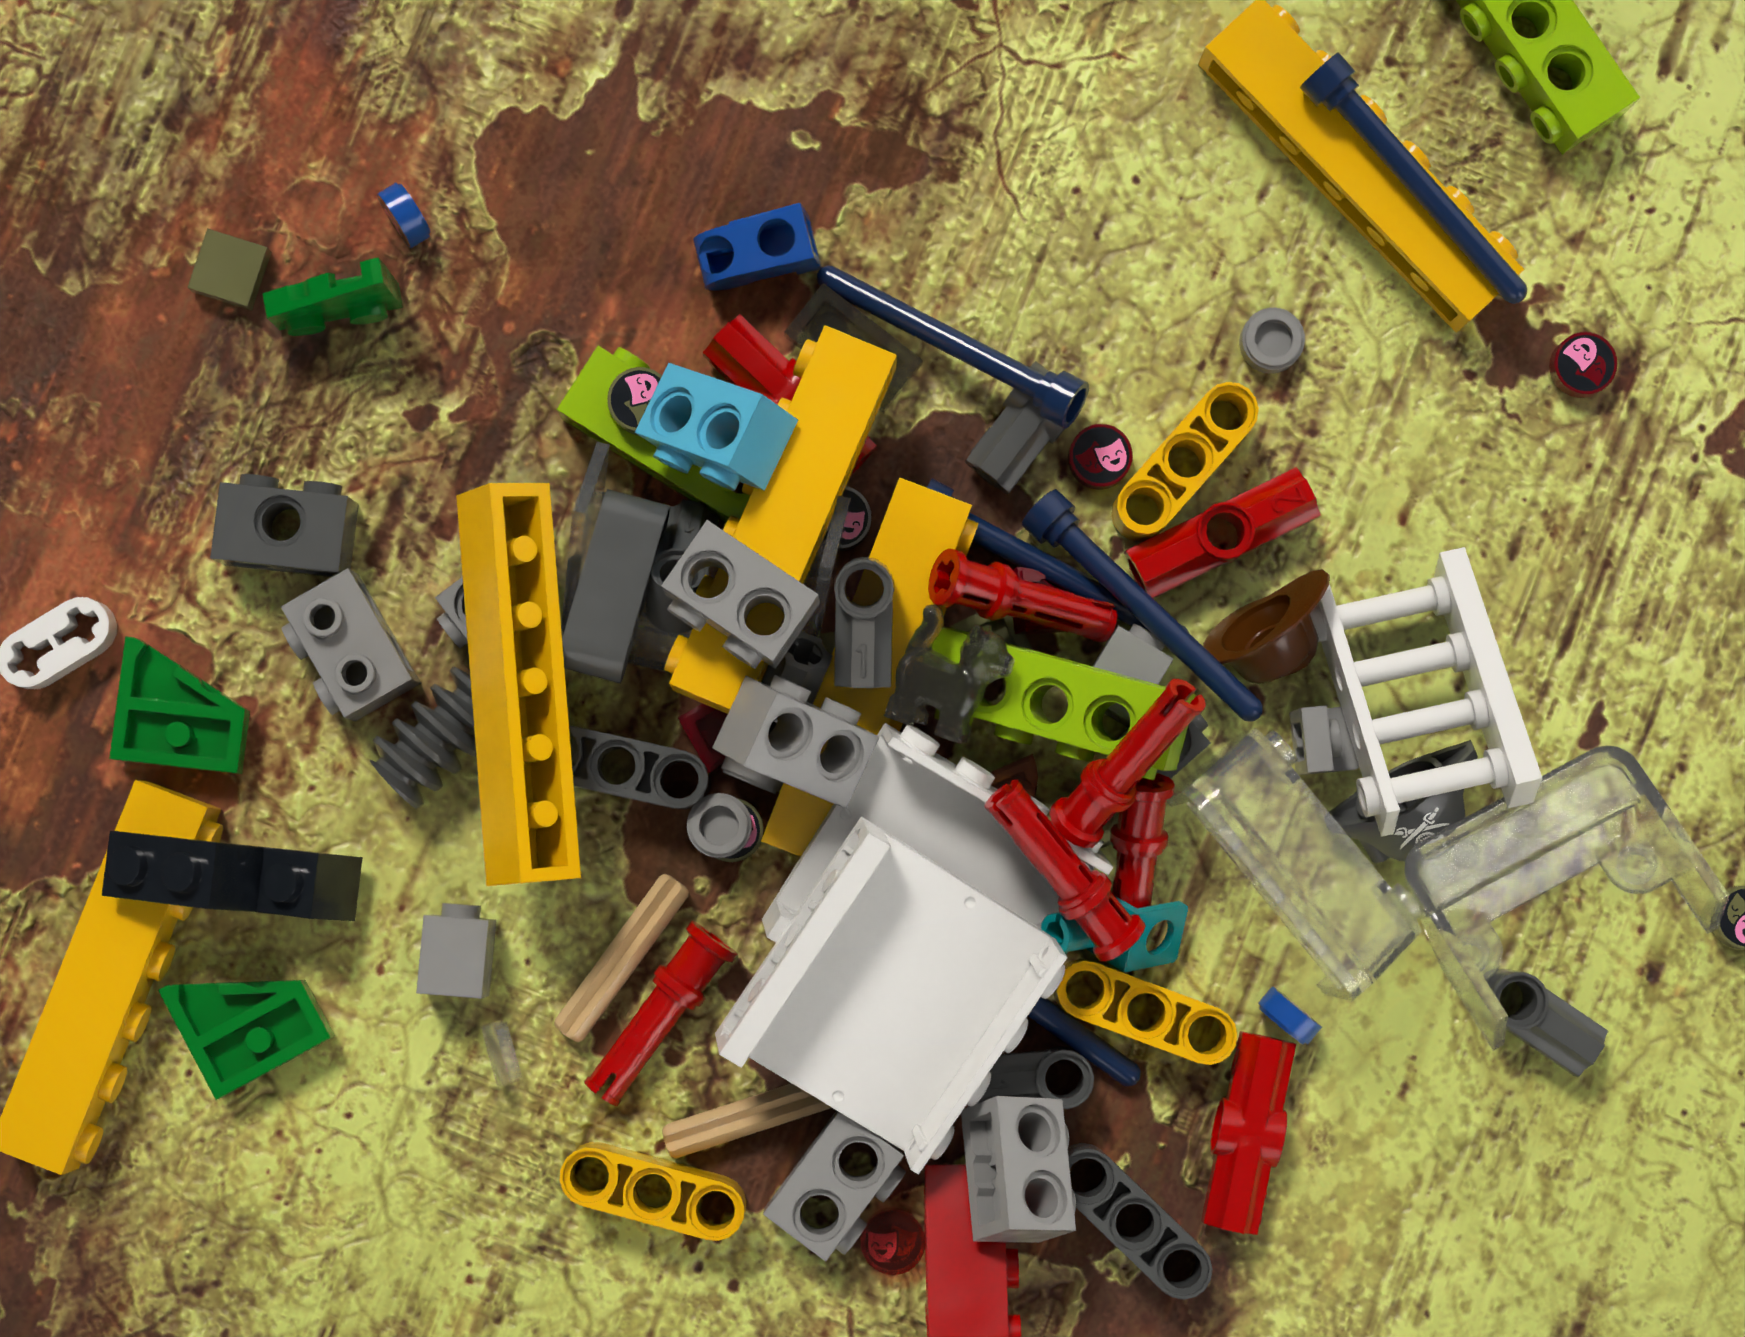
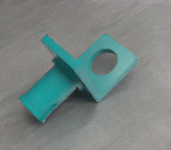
M1115 896L1130 915H1139L1145 922L1146 927L1144 933L1131 948L1120 956L1106 962L1124 973L1175 962L1180 949L1188 906L1181 901L1135 908ZM1060 913L1049 914L1043 919L1041 930L1054 937L1065 954L1081 949H1087L1093 953L1094 943L1074 919L1066 920ZM1166 920L1168 927L1164 940L1157 948L1147 951L1146 941L1150 931L1158 922Z

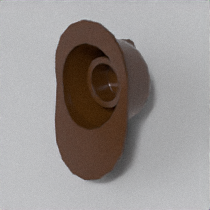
M1323 569L1310 571L1271 595L1240 607L1224 618L1210 632L1203 643V647L1221 664L1229 663L1245 680L1251 683L1264 684L1297 673L1307 667L1316 654L1319 637L1310 613L1323 598L1329 586L1330 575Z

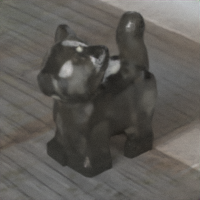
M930 604L923 609L922 623L913 633L905 654L898 663L895 693L889 698L884 716L913 726L914 722L927 725L929 713L925 707L928 704L937 708L940 712L934 734L956 743H967L972 732L969 725L970 719L981 704L986 687L996 679L1008 677L1013 670L1015 658L1008 652L1004 638L993 632L992 625L986 624L984 627L975 625L971 628L960 648L959 663L933 650V643L944 625V616L939 606Z

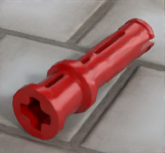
M948 548L937 557L930 573L928 585L929 598L933 604L947 608L956 603L976 609L980 617L992 621L1004 618L1006 615L1017 617L1056 630L1081 635L1100 643L1106 642L1115 630L1117 611L1113 610L1115 607L1113 604L1091 598L1088 599L1064 590L1023 580L1017 577L1015 571L1006 564L994 562L986 566L967 560V557L961 551Z
M1172 679L1166 685L1163 693L1107 758L1098 759L1087 764L1081 773L1082 782L1069 797H1061L1051 806L1049 813L1051 822L1066 840L1082 848H1093L1103 838V827L1116 812L1126 811L1134 803L1137 790L1135 785L1191 721L1205 709L1206 703L1201 694L1197 695L1191 703L1186 702L1197 690L1193 685L1182 679Z
M1156 773L1155 780L1141 778L1135 785L1137 790L1134 803L1126 811L1119 812L1118 823L1114 824L1110 829V842L1117 851L1112 893L1135 908L1151 906L1157 856L1161 855L1168 846L1169 836L1168 832L1163 829L1166 800L1174 795L1175 784L1172 779L1160 773Z
M1012 780L1009 785L1006 783L996 790L984 805L986 810L1002 825L1023 854L1052 886L1055 893L1059 896L1057 903L1060 913L1066 920L1074 919L1094 943L1093 953L1099 961L1112 960L1131 948L1144 933L1145 922L1139 915H1130L1110 891L1112 883L1106 874L1100 873L1097 870L1091 871L1082 862L1066 839L1034 803L1019 780Z
M691 921L687 926L686 930L689 936L667 966L659 965L654 971L655 977L653 982L657 985L641 1005L636 1015L593 1073L584 1081L585 1085L597 1094L612 1073L616 1074L615 1080L601 1097L614 1106L620 1104L623 1095L667 1034L675 1026L686 1008L694 1010L696 1006L700 1007L706 1000L703 991L725 961L733 963L738 956L737 952L727 943L695 921Z

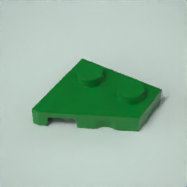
M379 257L360 262L362 273L360 276L336 280L335 274L325 273L298 284L287 285L262 293L267 319L279 331L287 329V333L290 336L319 333L326 329L325 322L349 318L350 323L356 325L380 322L388 318V310L403 308L399 283Z
M125 636L109 759L242 774L250 710L143 640Z
M306 980L172 984L158 990L215 1100L223 1098L335 1036Z

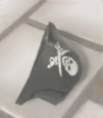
M1469 740L1409 760L1389 770L1388 773L1390 778L1474 760L1478 756L1472 741ZM1464 789L1398 803L1400 812L1394 834L1381 837L1375 816L1365 817L1357 792L1322 816L1321 822L1323 829L1331 836L1358 839L1373 863H1381L1389 858L1404 862L1426 861L1441 855L1458 840L1464 828L1466 818L1463 798Z

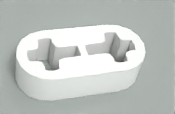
M75 597L63 602L12 633L2 642L0 646V674L7 682L25 689H41L51 685L102 654L112 645L117 635V622L114 613L105 604L88 597ZM79 612L89 617H98L99 622L92 627V632L95 636L92 641L89 642L87 639L77 636L65 643L63 642L62 637L77 628L78 623L75 616ZM51 644L53 650L36 661L37 667L40 670L36 675L29 671L17 670L16 665L24 659L20 651L22 647L26 646L30 649L42 650Z

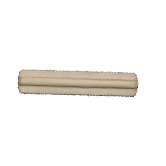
M667 874L659 876L556 1017L554 1025L562 1034L576 1042L585 1039L688 898L689 891L682 883Z
M791 1083L668 1123L663 1127L662 1134L671 1158L677 1159L832 1107Z

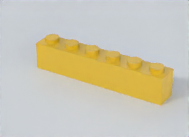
M1255 0L1205 46L1198 65L1457 333L1499 293L1335 108L1330 112L1322 103L1316 107L1300 89V86L1331 56L1322 50H1317L1316 52L1312 50L1298 35L1300 29L1297 22L1284 8L1279 5L1271 7L1265 0ZM1361 95L1360 97L1386 124L1387 118L1382 109L1371 98ZM1408 140L1401 142L1518 275L1522 273L1525 269L1516 261L1518 253L1509 240L1496 231L1489 233L1472 215L1474 214V207L1469 199L1454 186L1449 185L1445 187L1428 170L1431 167L1430 162L1418 146Z
M824 325L817 342L810 339L805 341L793 371V375L801 378L792 401L782 397L778 403V406L797 418L798 422L765 491L744 483L742 492L750 495L740 519L731 515L723 528V531L802 584L805 583L895 374L897 367L896 354ZM719 568L715 578L704 575L696 594L704 598H713L720 595L728 585V574ZM762 603L755 606L749 612L746 625L755 634L771 635L782 626L784 613L774 604ZM706 623L700 632L692 629L689 638L679 634L670 650L664 667L665 671L673 674L669 682L673 691L728 714L745 676L762 682L768 664L761 660L756 669L737 659L722 647L728 637Z
M899 477L869 558L877 559L887 566L894 582L891 687L849 688L834 686V648L831 663L813 705L821 708L825 698L828 697L862 713L857 725L875 735L879 733L884 723L900 731L910 703L899 699L907 675L920 679L931 650L932 643L921 639L929 617L933 615L943 619L947 609L946 607L933 604L929 598L928 585L930 573L937 557L948 548L961 551L967 556L979 524L967 519L972 507L971 504ZM864 569L853 602L866 606L872 605L883 595L884 586L878 574L872 570ZM827 740L826 743L823 745V747H822V749H821V753H822V752L825 750V748L827 747L828 740ZM783 783L761 842L801 857L834 803Z
M488 483L456 495L486 886L581 878L550 483Z
M135 780L115 831L220 842L223 825L216 822L221 809L158 784ZM107 851L0 1117V1152L59 1175L79 1169L81 1163L89 1164L94 1157L103 1136V1128L97 1126V1122L105 1102L113 1103L127 1075V1067L121 1065L129 1041L137 1042L149 1021L151 1006L145 1004L152 983L154 980L160 982L165 977L172 963L175 945L170 944L169 941L177 920L185 921L193 907L102 896Z

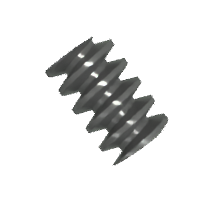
M455 666L449 670L456 686L453 692L437 684L430 687L437 704L435 709H431L417 701L411 705L418 721L415 727L397 718L392 722L399 739L396 744L379 736L373 739L380 758L376 762L370 760L371 764L385 781L415 809L420 808L424 804L418 784L433 791H438L443 787L437 770L438 766L453 774L458 773L462 769L455 751L456 749L471 756H476L470 675Z

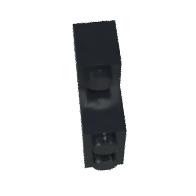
M110 831L102 896L213 910L260 912L308 919L355 921L363 857Z

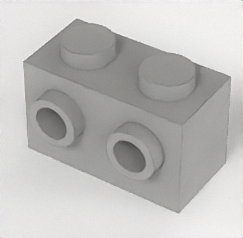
M351 569L343 570L281 606L289 621L288 624L281 627L282 632L300 660L309 656L321 676V678L313 682L314 688L331 715L341 711L344 718L356 722L421 684L361 577Z

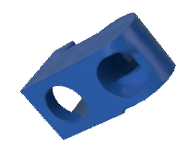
M801 203L730 221L728 225L705 231L693 238L704 286L707 290H727L792 272L800 275L822 268L810 218Z

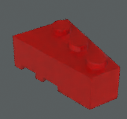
M966 1164L925 1165L924 1238L927 1337H1021L1020 1314H1008L1007 1295L1008 1288H1019L1018 1248H1006V1242H973Z

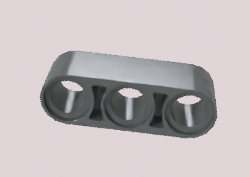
M607 489L562 637L564 669L621 684L646 602L649 576L655 556L657 555L659 541L665 535L671 506Z
M569 725L574 787L681 810L692 808L701 798L708 795L711 788V776L706 765L696 755L684 750ZM626 749L633 755L635 760L634 774L625 783L620 785L610 784L603 776L602 762L610 751ZM677 763L691 764L698 774L696 790L690 796L683 799L671 797L664 787L666 771Z
M1086 1143L1069 1146L1068 1158L1070 1169L1075 1162L1084 1158L1095 1159L1101 1164L1102 1168L1101 1181L1094 1189L1085 1192L1073 1189L1076 1197V1208L1169 1296L1185 1300L1194 1298L1205 1291L1211 1281L1213 1269L1210 1257L1204 1248L1101 1149ZM1134 1203L1145 1206L1148 1210L1149 1220L1143 1232L1131 1237L1117 1232L1116 1217L1122 1208ZM1180 1249L1193 1252L1196 1261L1195 1269L1188 1278L1182 1281H1171L1164 1277L1163 1265L1169 1254Z

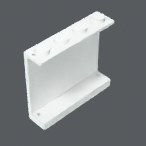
M884 723L877 734L879 740L847 809L836 804L832 806L766 911L762 922L767 938L777 942L861 816L1039 929H1041L1042 921L1047 915L1060 913L1057 903L1059 896L1055 893L1052 886L1037 871L1014 843L1007 831L984 806L989 797L998 790L991 786L995 777L986 769L965 757H962L956 765L935 753L940 744L926 733L911 725H906L903 732H900ZM1031 796L1034 803L1047 816L1050 810ZM1066 840L1091 871L1097 868L1107 875L1110 874L1113 866L1102 851L1099 850L1104 843L1102 840L1093 848H1082Z
M861 816L715 1032L719 1055L741 1068L747 1059L751 1058L900 1148L905 1153L910 1170L919 1175L930 1158L936 1160L945 1152L954 1135L953 1124L965 1106L972 1107L983 1097L991 1081V1073L989 1071L1002 1052L1010 1053L1020 1043L1028 1027L1027 1016L1040 997L1046 999L1058 988L1065 973V965L1063 964L1068 957L1054 937Z

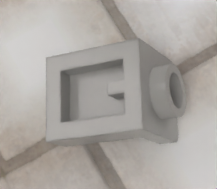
M1327 705L1299 708L1289 712L1296 776L1348 771L1359 768L1341 707L1327 708Z

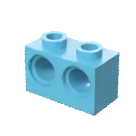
M668 363L635 433L657 447L653 455L656 460L673 469L688 474L693 464L701 467L699 472L701 476L729 490L735 491L738 483L742 482L765 491L798 419L763 394Z

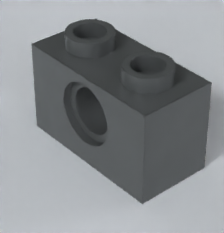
M241 474L239 484L220 482L210 559L224 566L333 577L347 568L351 569L359 504L350 497L341 495V485L319 481H304L303 491L279 489V479L255 474ZM284 510H297L300 516V527L297 533L290 539L284 541L276 540L272 532V524L275 517Z

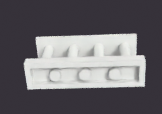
M1465 547L1440 552L1434 578L1428 579L1427 586L1336 606L1329 584L1323 598L1311 611L1310 616L1319 637L1318 642H1321L1363 777L1356 781L1360 806L1365 817L1375 816L1381 837L1394 834L1400 812L1398 803L1490 783L1493 789L1501 787L1508 808L1533 803L1542 781V775ZM1433 611L1436 616H1445L1450 634L1446 636V642L1357 662L1353 661L1344 630ZM1452 667L1455 673L1463 671L1469 692H1465L1463 700L1372 720L1362 690L1363 686ZM1471 725L1473 730L1482 729L1488 750L1484 751L1483 758L1390 778L1380 744Z

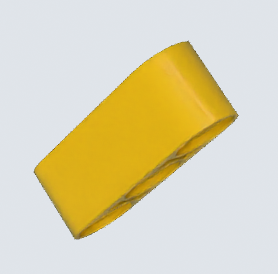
M1225 382L1217 384L1209 390L1126 483L1112 504L1111 512L1114 527L1122 536L1129 540L1142 542L1158 535L1251 431L1257 421L1259 408L1256 397L1248 388L1240 383ZM1219 401H1226L1235 405L1241 415L1240 427L1233 430H1225L1218 427L1211 418V405ZM1180 447L1193 451L1199 459V473L1189 478L1181 477L1174 473L1168 461L1169 452ZM1137 494L1147 495L1152 498L1157 504L1159 511L1157 521L1149 525H1141L1134 522L1127 513V499Z
M1078 959L1066 963L1062 981L1053 993L1054 999L1060 1008L1075 1018L1196 1063L1206 1065L1220 1063L1231 1055L1236 1046V1026L1226 1012L1212 1005L1096 962ZM1090 971L1099 980V996L1089 1006H1074L1067 997V982L1077 972ZM1149 993L1159 1003V1018L1150 1028L1136 1029L1128 1020V1005L1137 995ZM1211 1016L1219 1025V1040L1210 1050L1196 1051L1189 1042V1028L1199 1017Z
M589 1142L580 1145L565 1159L560 1169V1184L564 1194L570 1201L580 1206L705 1240L720 1241L729 1238L739 1229L746 1213L747 1200L743 1189L735 1180L727 1176L602 1142ZM595 1157L606 1165L609 1178L604 1188L588 1190L579 1184L575 1176V1166L579 1159ZM648 1174H658L664 1177L672 1190L671 1200L661 1207H650L644 1204L637 1193V1183L641 1177ZM721 1191L727 1194L733 1201L735 1207L734 1216L725 1223L713 1224L705 1220L701 1215L699 1199L708 1192Z

